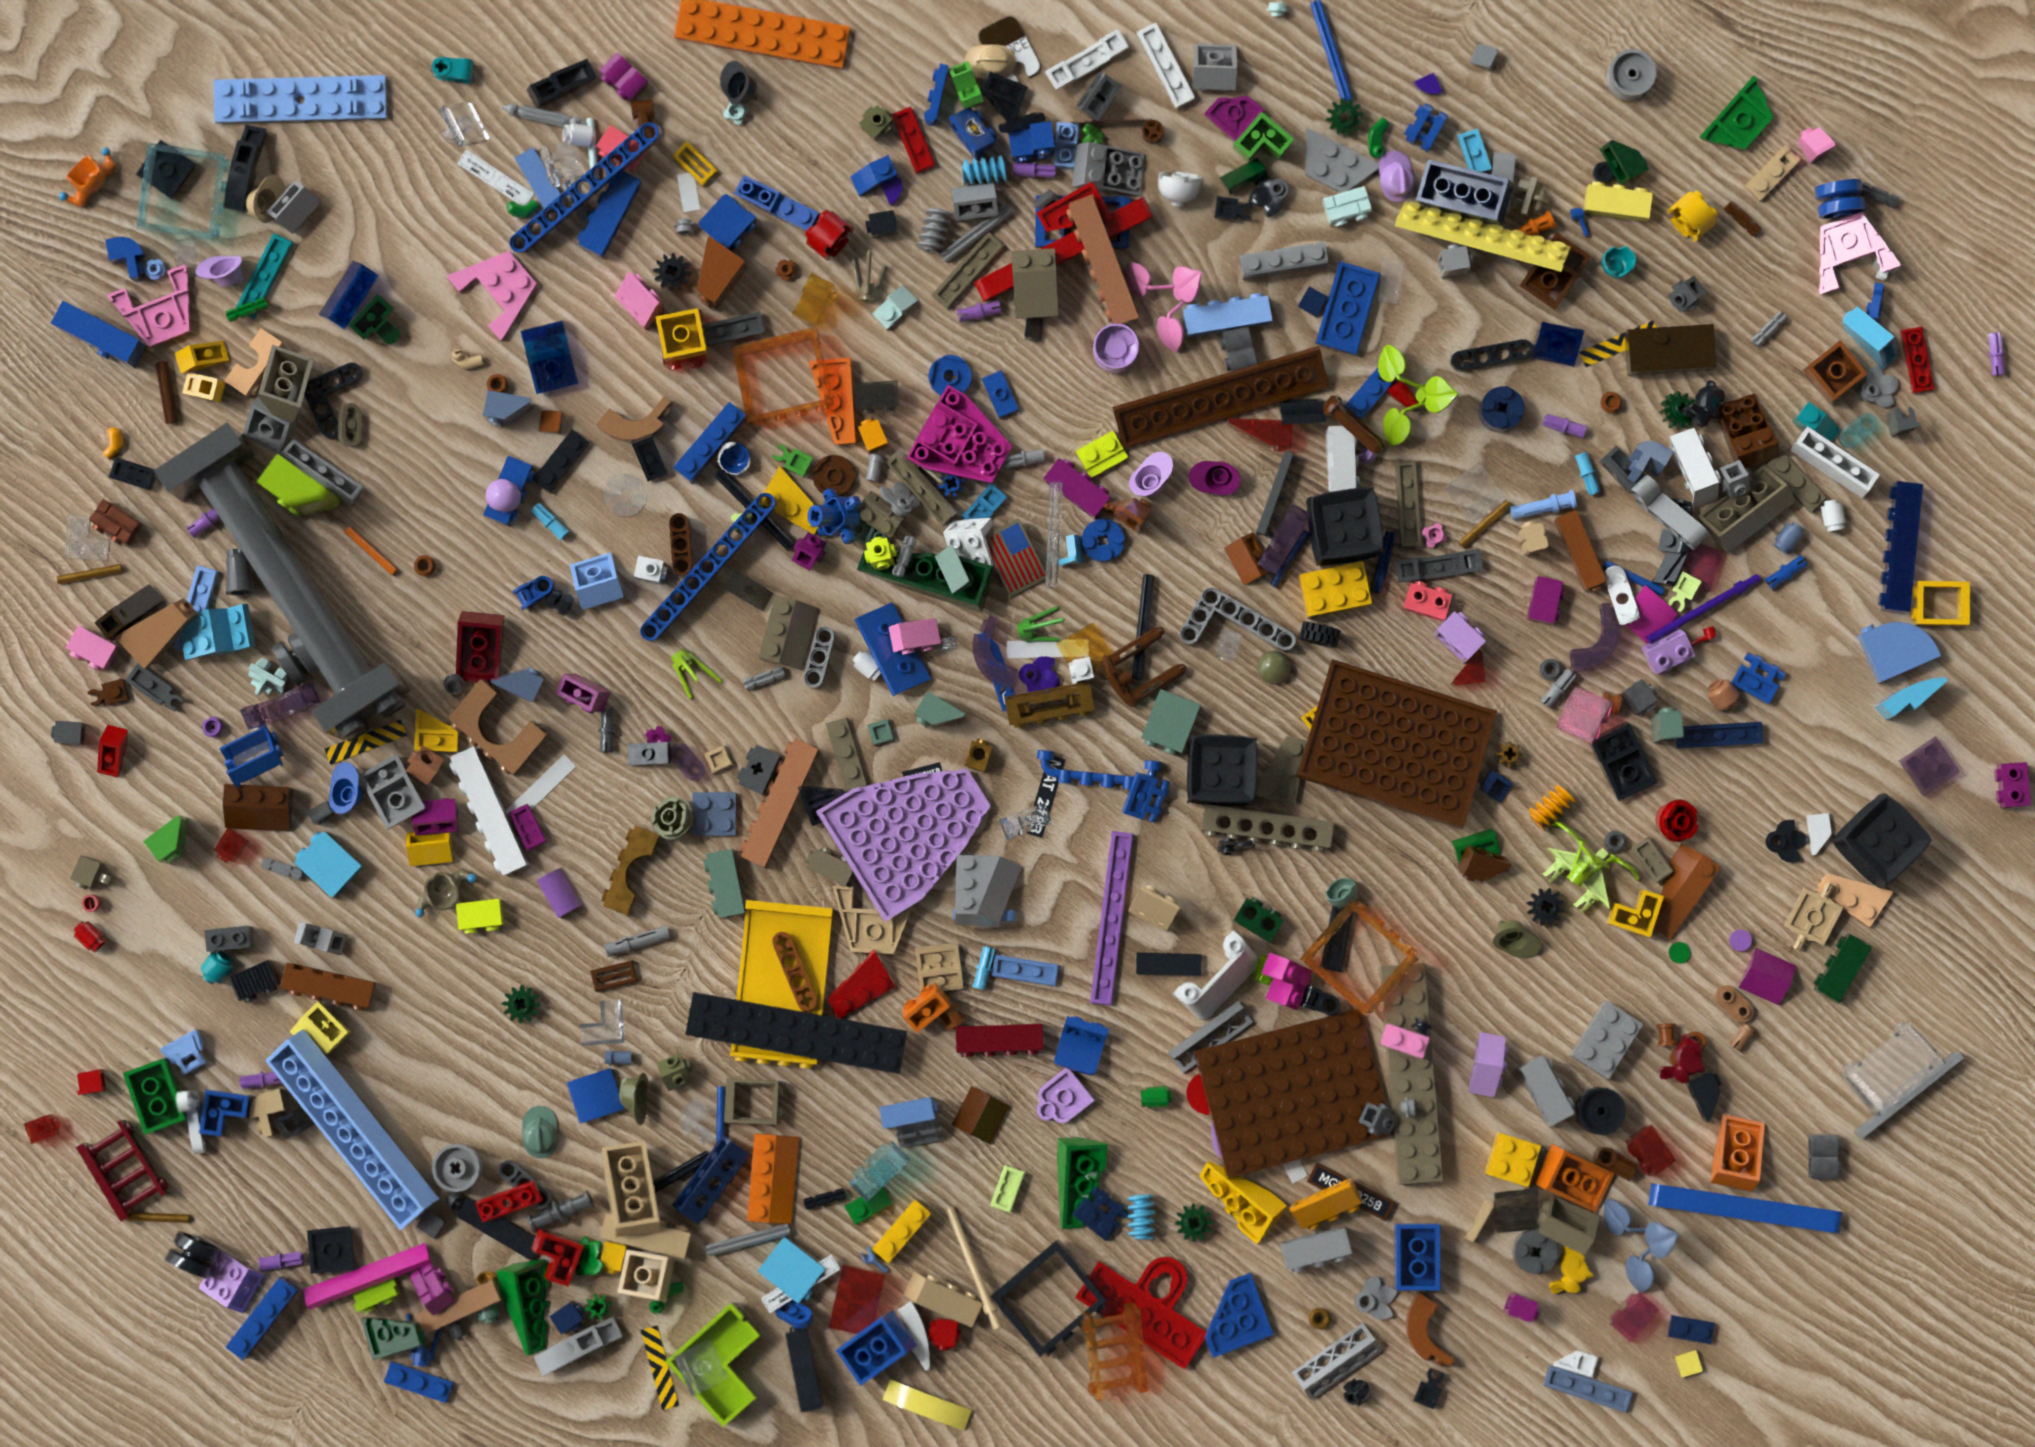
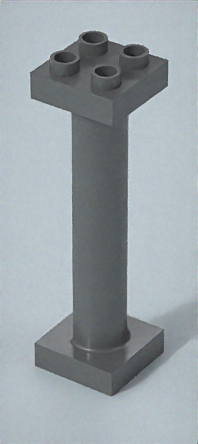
M225 423L156 468L154 472L167 492L182 502L188 500L201 490L204 492L335 692L334 696L312 709L311 712L325 733L336 738H346L348 742H351L370 729L366 719L375 713L383 714L384 718H387L405 707L407 703L402 696L410 690L398 671L384 662L375 669H371L239 468L241 464L255 456V453L243 435L229 423Z

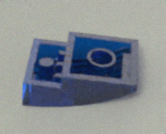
M563 320L520 331L536 394L578 384Z

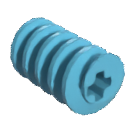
M1001 155L998 156L997 162H995L993 156H990L988 163L982 157L980 164H978L976 158H973L971 164H969L967 159H964L962 165L964 186L967 180L973 186L975 179L982 185L984 178L990 184L993 177L997 183L1000 182L1001 177L1007 182L1005 161Z
M1137 1194L1128 1198V1201L1134 1202L1133 1205L1128 1206L1129 1210L1134 1211L1133 1214L1128 1215V1218L1134 1220V1222L1128 1224V1227L1134 1229V1231L1128 1233V1236L1134 1237V1239H1155L1154 1236L1149 1235V1233L1155 1231V1228L1149 1226L1155 1223V1219L1149 1217L1155 1214L1154 1210L1149 1209V1207L1155 1205V1202L1149 1200V1198L1155 1195Z

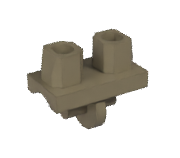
M1531 177V180L1520 179L1518 191L1526 193L1524 200L1515 198L1512 204L1513 211L1522 214L1528 220L1532 218L1534 210L1540 212L1542 205L1548 206L1550 200L1545 198L1547 191L1541 189L1542 183L1538 181V178Z

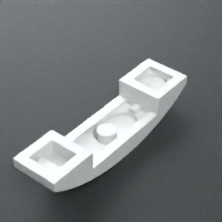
M1116 29L1099 39V42L1065 62L1062 61L1051 67L1045 73L1054 88L1058 90L1096 70L1125 51L1129 46L1119 30Z

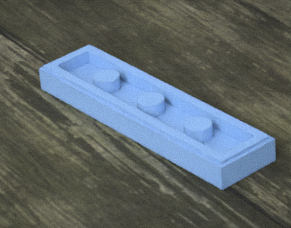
M198 565L187 598V602L193 606L196 612L209 608L219 573L217 570ZM180 635L175 640L173 648L183 651Z

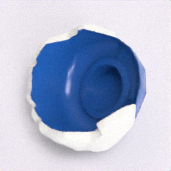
M724 443L718 451L719 466L731 475L743 473L751 464L749 451L741 443Z

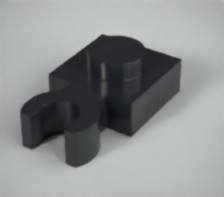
M1217 196L1214 219L1235 221L1236 216H1240L1241 219L1249 221L1251 216L1245 215L1243 211L1247 208L1252 209L1253 205L1245 203L1240 206L1238 205L1239 199Z
M1429 1368L1426 1374L1427 1383L1420 1381L1413 1401L1434 1410L1442 1390L1436 1387V1385L1443 1380L1444 1373L1440 1372L1439 1377L1433 1379L1431 1376L1433 1369Z

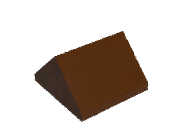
M971 1086L952 1125L991 1144L1010 1106Z

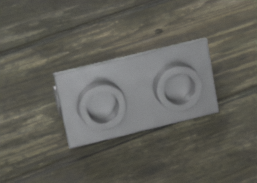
M938 1119L896 1127L899 1148L942 1140Z

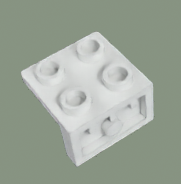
M992 519L954 520L943 532L947 547L953 544L958 556L993 567V560L985 535L993 526Z

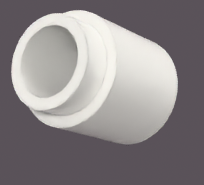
M574 123L570 125L565 124L562 139L563 142H567L569 145L589 147L595 141V131H592V126Z
M1837 499L1825 501V506L1821 507L1824 526L1827 527L1828 532L1845 529L1844 523H1846L1842 503H1837Z
M867 650L864 653L859 651L852 660L855 662L853 667L868 679L871 678L875 681L881 673L872 654Z

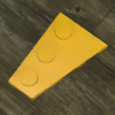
M779 466L764 493L774 496L777 501V506L773 512L815 535L818 527L810 525L807 518L808 510L814 505L813 502ZM765 497L761 500V506L769 508L772 505L770 497Z

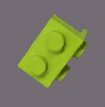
M392 1278L353 1293L356 1304L353 1305L356 1312L363 1310V1313L366 1314L375 1310V1304L383 1301V1304L386 1305L395 1301V1295L400 1294L395 1279Z

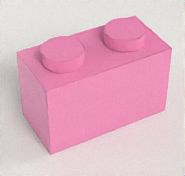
M936 618L898 623L889 627L893 652L902 651V655L915 653V649H921V652L934 650L933 646L941 644Z
M79 625L66 646L71 651L69 655L80 661L82 658L89 660L90 663L88 665L98 671L101 668L108 670L120 649L115 644Z
M1386 1024L1379 1045L1423 1059L1429 1037Z

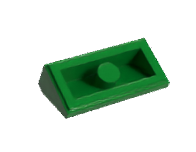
M1493 829L1452 841L1458 864L1467 845L1496 854L1501 853L1497 836Z

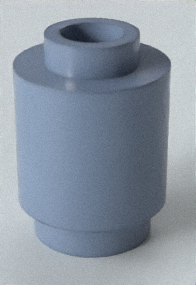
M1795 522L1792 524L1786 523L1775 538L1776 541L1773 545L1787 555L1795 549L1805 536L1802 533L1804 529Z

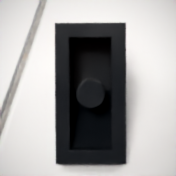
M1707 1071L1692 1078L1686 1084L1704 1122L1711 1120L1721 1092L1719 1088L1721 1081L1716 1073L1713 1074L1712 1071Z

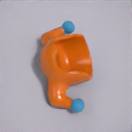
M103 148L101 151L102 155L105 156L104 164H99L94 158L87 155L70 170L66 179L76 188V196H68L66 192H61L59 194L61 201H67L77 207H84L91 194L103 187L105 179L116 168L109 148Z

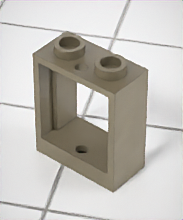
M726 1079L724 1122L777 1125L778 1120H782V1107H778L779 1098H783V1085H779L780 1081ZM736 1085L773 1086L772 1118L735 1117Z
M1552 1194L1549 1201L1545 1199L1540 1208L1541 1214L1537 1220V1223L1540 1224L1538 1233L1586 1255L1595 1239L1600 1216Z

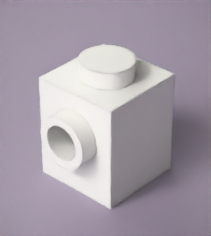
M638 556L634 578L661 584V580L666 579L668 567H665V562L662 560Z

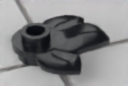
M1270 176L1254 182L1257 188L1250 194L1248 202L1255 206H1264L1266 217H1271L1282 209L1283 199L1289 193L1287 182L1282 179L1274 180ZM1281 186V191L1276 193L1275 188Z
M1784 820L1778 824L1775 831L1767 835L1765 839L1766 847L1771 852L1778 853L1781 860L1785 862H1799L1800 856L1797 849L1804 846L1809 838L1802 832L1794 830V820ZM1774 838L1779 839L1780 843L1778 846L1773 845L1772 840Z
M1227 838L1218 842L1217 851L1222 852V855L1225 856L1233 855L1238 850L1252 849L1255 847V844H1253V840L1236 843L1235 839Z

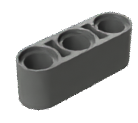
M506 1160L499 1165V1175L512 1187L519 1186L523 1178L536 1181L539 1191L544 1192L548 1199L545 1204H533L535 1207L545 1208L551 1204L553 1196L550 1190L514 1160ZM506 1164L514 1166L515 1171L512 1176L504 1173V1166Z

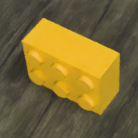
M1363 561L1303 573L1298 576L1307 619L1367 607L1372 604Z

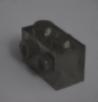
M898 380L855 383L856 410L861 412L862 415L874 414L875 410H883V413L896 412L895 409H900Z

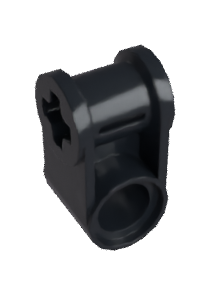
M1307 985L1300 1006L1326 1015H1334L1340 1009V1002L1335 996ZM1310 993H1312V996H1311V999H1310V1001H1309V1002H1307V1001H1308V998H1309V995H1310ZM1332 999L1336 1002V1009L1330 1012L1324 1008L1326 1000Z

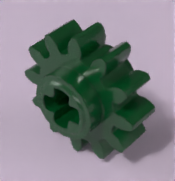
M1341 98L1339 105L1333 101L1332 105L1335 108L1333 110H1326L1331 114V117H1327L1326 121L1333 122L1329 129L1332 130L1337 127V135L1342 130H1345V134L1348 136L1349 129L1357 132L1355 125L1363 124L1361 120H1358V117L1364 115L1363 112L1356 111L1360 105L1352 106L1353 100L1351 98L1348 100V103H1345L1344 99ZM1345 111H1348V116H1351L1350 120H1345L1344 123L1341 122L1339 114H1344Z
M1680 391L1665 396L1666 400L1660 403L1665 408L1659 411L1660 414H1665L1666 416L1662 421H1669V428L1676 426L1677 430L1690 427L1692 425L1691 421H1693L1692 417L1686 416L1684 410L1688 409L1695 400L1688 401V393L1681 396Z
M524 985L520 986V991L512 987V995L504 994L509 999L508 1002H502V1005L508 1006L504 1014L511 1013V1021L515 1020L516 1017H518L519 1023H523L524 1017L529 1022L532 1021L530 1015L539 1014L534 1010L535 1007L541 1006L540 1003H535V999H538L539 995L535 994L532 996L533 988H529L526 992ZM524 998V1004L527 1006L525 1009L521 1008V1010H519V1005L517 1004V1001H522V999Z
M1192 1203L1190 1210L1183 1206L1185 1213L1177 1212L1181 1220L1174 1222L1176 1225H1181L1177 1233L1185 1232L1184 1240H1187L1189 1236H1192L1193 1242H1196V1236H1200L1204 1240L1203 1232L1211 1233V1230L1207 1228V1225L1213 1224L1212 1220H1207L1211 1213H1203V1205L1198 1210L1194 1203ZM1194 1216L1198 1217L1199 1226H1194L1193 1229L1190 1228L1188 1220L1190 1218L1193 1219Z

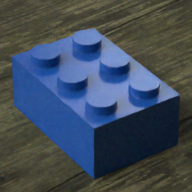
M1394 1223L1395 1290H1440V1224Z
M891 1310L835 1351L861 1386L918 1345L895 1312Z

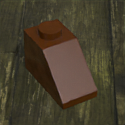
M1467 845L1457 868L1463 874V878L1469 881L1479 880L1483 882L1510 869L1512 864L1505 856Z

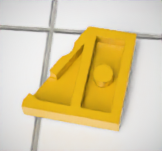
M416 709L414 751H419L423 745L433 752H458L459 732L428 713Z

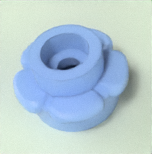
M159 259L147 261L144 268L146 276L152 280H158L166 271L164 263Z

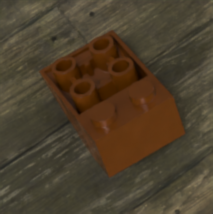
M1755 393L1721 404L1722 417L1719 423L1734 462L1740 460L1744 468H1748L1779 457V443Z

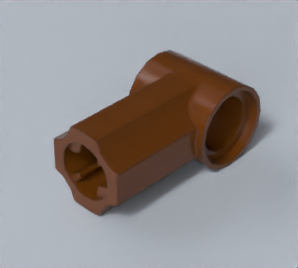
M652 99L631 102L633 121H635L636 130L645 123H654L653 118H655ZM652 126L646 130L648 138L655 136V129Z
M1599 1147L1593 1154V1159L1597 1165L1603 1166L1627 1181H1630L1638 1167L1637 1164L1608 1147ZM1603 1151L1609 1153V1160L1605 1163L1600 1159Z

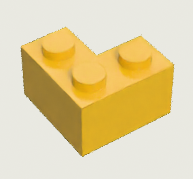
M1642 889L1639 891L1634 909L1613 903L1606 924L1645 938H1650L1664 896Z

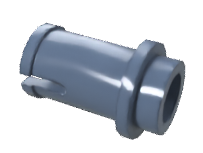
M609 1049V1051H605V1064H609V1066L611 1064L631 1065V1051H612V1049Z

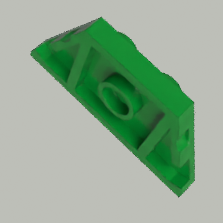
M1755 75L1699 136L1701 140L1744 151L1773 119L1770 108L1767 107L1765 96L1760 90L1757 83L1758 79Z

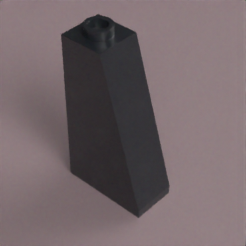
M789 1327L790 1332H786L785 1336L800 1412L821 1409L824 1403L808 1328L798 1329Z

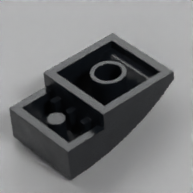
M1624 722L1588 739L1594 756L1618 801L1658 783L1630 723Z

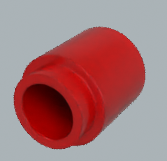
M89 921L86 923L80 922L73 930L76 932L73 937L88 951L91 950L93 953L97 952L106 942L103 938L104 935Z

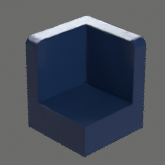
M1491 770L1479 787V790L1497 802H1502L1509 789L1512 788L1513 783Z

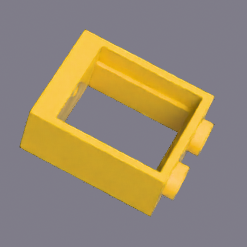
M1917 581L1914 583V586H1911L1910 595L1911 599H1914V608H1911L1910 618L1911 621H1914V626L1966 627L1970 625V582ZM1924 588H1957V619H1923Z

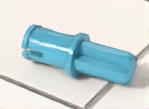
M1588 452L1576 455L1575 459L1581 472L1579 476L1583 478L1588 494H1598L1600 487L1595 476L1596 470H1593Z
M537 503L532 508L531 512L544 524V528H548L560 541L570 532L556 519L557 516H553L541 503Z
M983 947L979 965H976L977 972L972 987L986 990L990 971L992 972L994 948Z

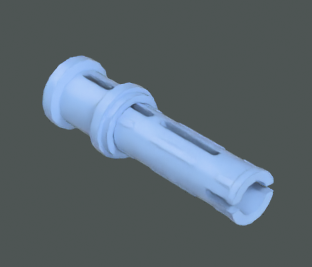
M1569 490V493L1561 495L1551 494L1549 498L1510 507L1512 519L1516 520L1550 511L1559 513L1560 510L1571 507L1576 509L1577 503L1574 491Z

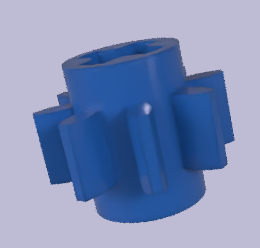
M947 474L946 478L940 477L944 485H940L939 490L945 489V497L950 493L956 498L957 491H964L960 487V484L965 482L964 479L959 480L958 476ZM952 480H955V485L957 487H952L951 490L948 489V484L946 482H952Z

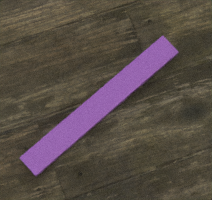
M1112 831L1090 1003L1112 1006L1133 833Z

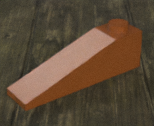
M1133 498L1110 502L1103 506L1104 511L1136 533L1140 532L1153 513L1152 505L1143 498L1140 501Z
M1682 843L1669 861V866L1674 873L1666 877L1663 883L1661 895L1664 898L1654 925L1655 930L1669 939L1673 937L1721 868L1720 865L1705 855Z

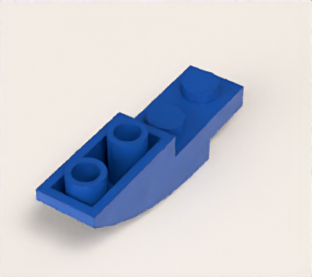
M743 175L734 192L736 196L753 206L804 231H807L812 225L815 226L821 215L819 212Z

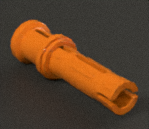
M1548 210L1545 211L1544 215L1535 219L1530 218L1527 224L1514 230L1522 231L1530 236H1539L1541 232L1549 228L1555 229L1556 225Z

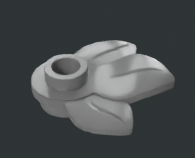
M1880 365L1872 367L1867 372L1866 382L1860 387L1861 398L1868 402H1875L1880 407L1892 406L1895 402L1891 394L1898 388L1899 380L1891 375L1884 376ZM1869 388L1873 390L1874 394L1870 393Z
M896 482L892 489L880 487L883 499L892 504V511L898 516L904 517L911 513L912 509L918 508L920 505L919 499L914 495H910L909 488L901 482Z
M1378 1276L1369 1278L1364 1283L1362 1292L1356 1295L1355 1306L1363 1313L1369 1312L1375 1319H1388L1393 1314L1387 1305L1394 1299L1397 1291L1389 1286H1381ZM1363 1298L1369 1299L1367 1306L1362 1305L1361 1301Z

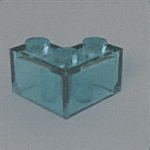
M893 1140L887 1146L882 1144L865 1161L867 1166L864 1168L861 1165L852 1174L855 1178L849 1184L868 1202L911 1159Z

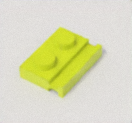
M1114 431L1075 451L1091 478L1128 459Z

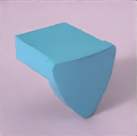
M1066 536L1068 557L1059 559L1058 566L1084 563L1081 536Z

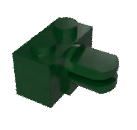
M378 292L348 323V326L363 340L373 332L384 343L393 344L400 336L399 328L387 317L394 308Z

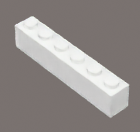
M473 746L451 756L452 762L449 765L453 774H458L460 778L459 788L463 795L467 794L470 801L467 802L471 814H476L478 819L476 826L480 834L484 833L487 839L484 843L489 854L493 853L496 859L493 864L498 874L502 873L503 876H507L529 866L477 747Z

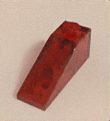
M1227 419L1229 427L1268 448H1274V452H1285V450L1287 451V449L1292 447V424L1282 425L1281 420Z

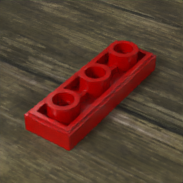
M1922 326L1901 330L1900 335L1912 394L1934 390ZM1915 357H1919L1921 362L1917 363Z
M532 1180L477 1200L475 1204L482 1222H486L541 1202L543 1198L536 1181Z

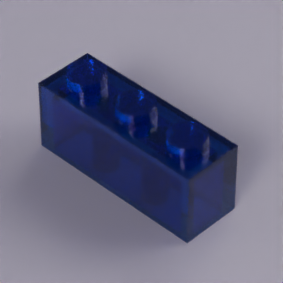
M352 260L320 311L319 316L334 326L345 330L379 275L363 264Z

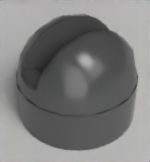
M449 1192V1197L445 1198V1203L452 1211H456L462 1207L465 1198L458 1192Z

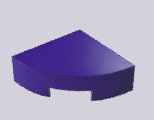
M1434 73L1414 81L1417 89L1431 95L1442 93Z
M901 177L881 185L890 206L901 195L903 187Z

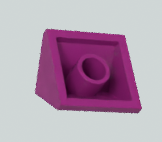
M1755 948L1738 988L1779 1005L1791 985L1796 965Z

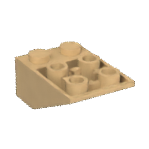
M1149 885L1145 888L1141 886L1128 912L1167 931L1180 906L1176 905L1178 901L1168 895L1164 898L1157 895L1158 890Z

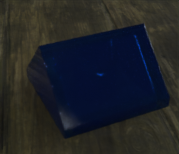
M1541 322L1538 326L1532 358L1574 367L1584 330Z

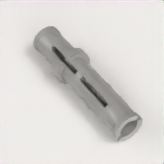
M665 925L638 935L624 936L620 940L604 944L607 957L623 952L630 953L633 949L670 939Z

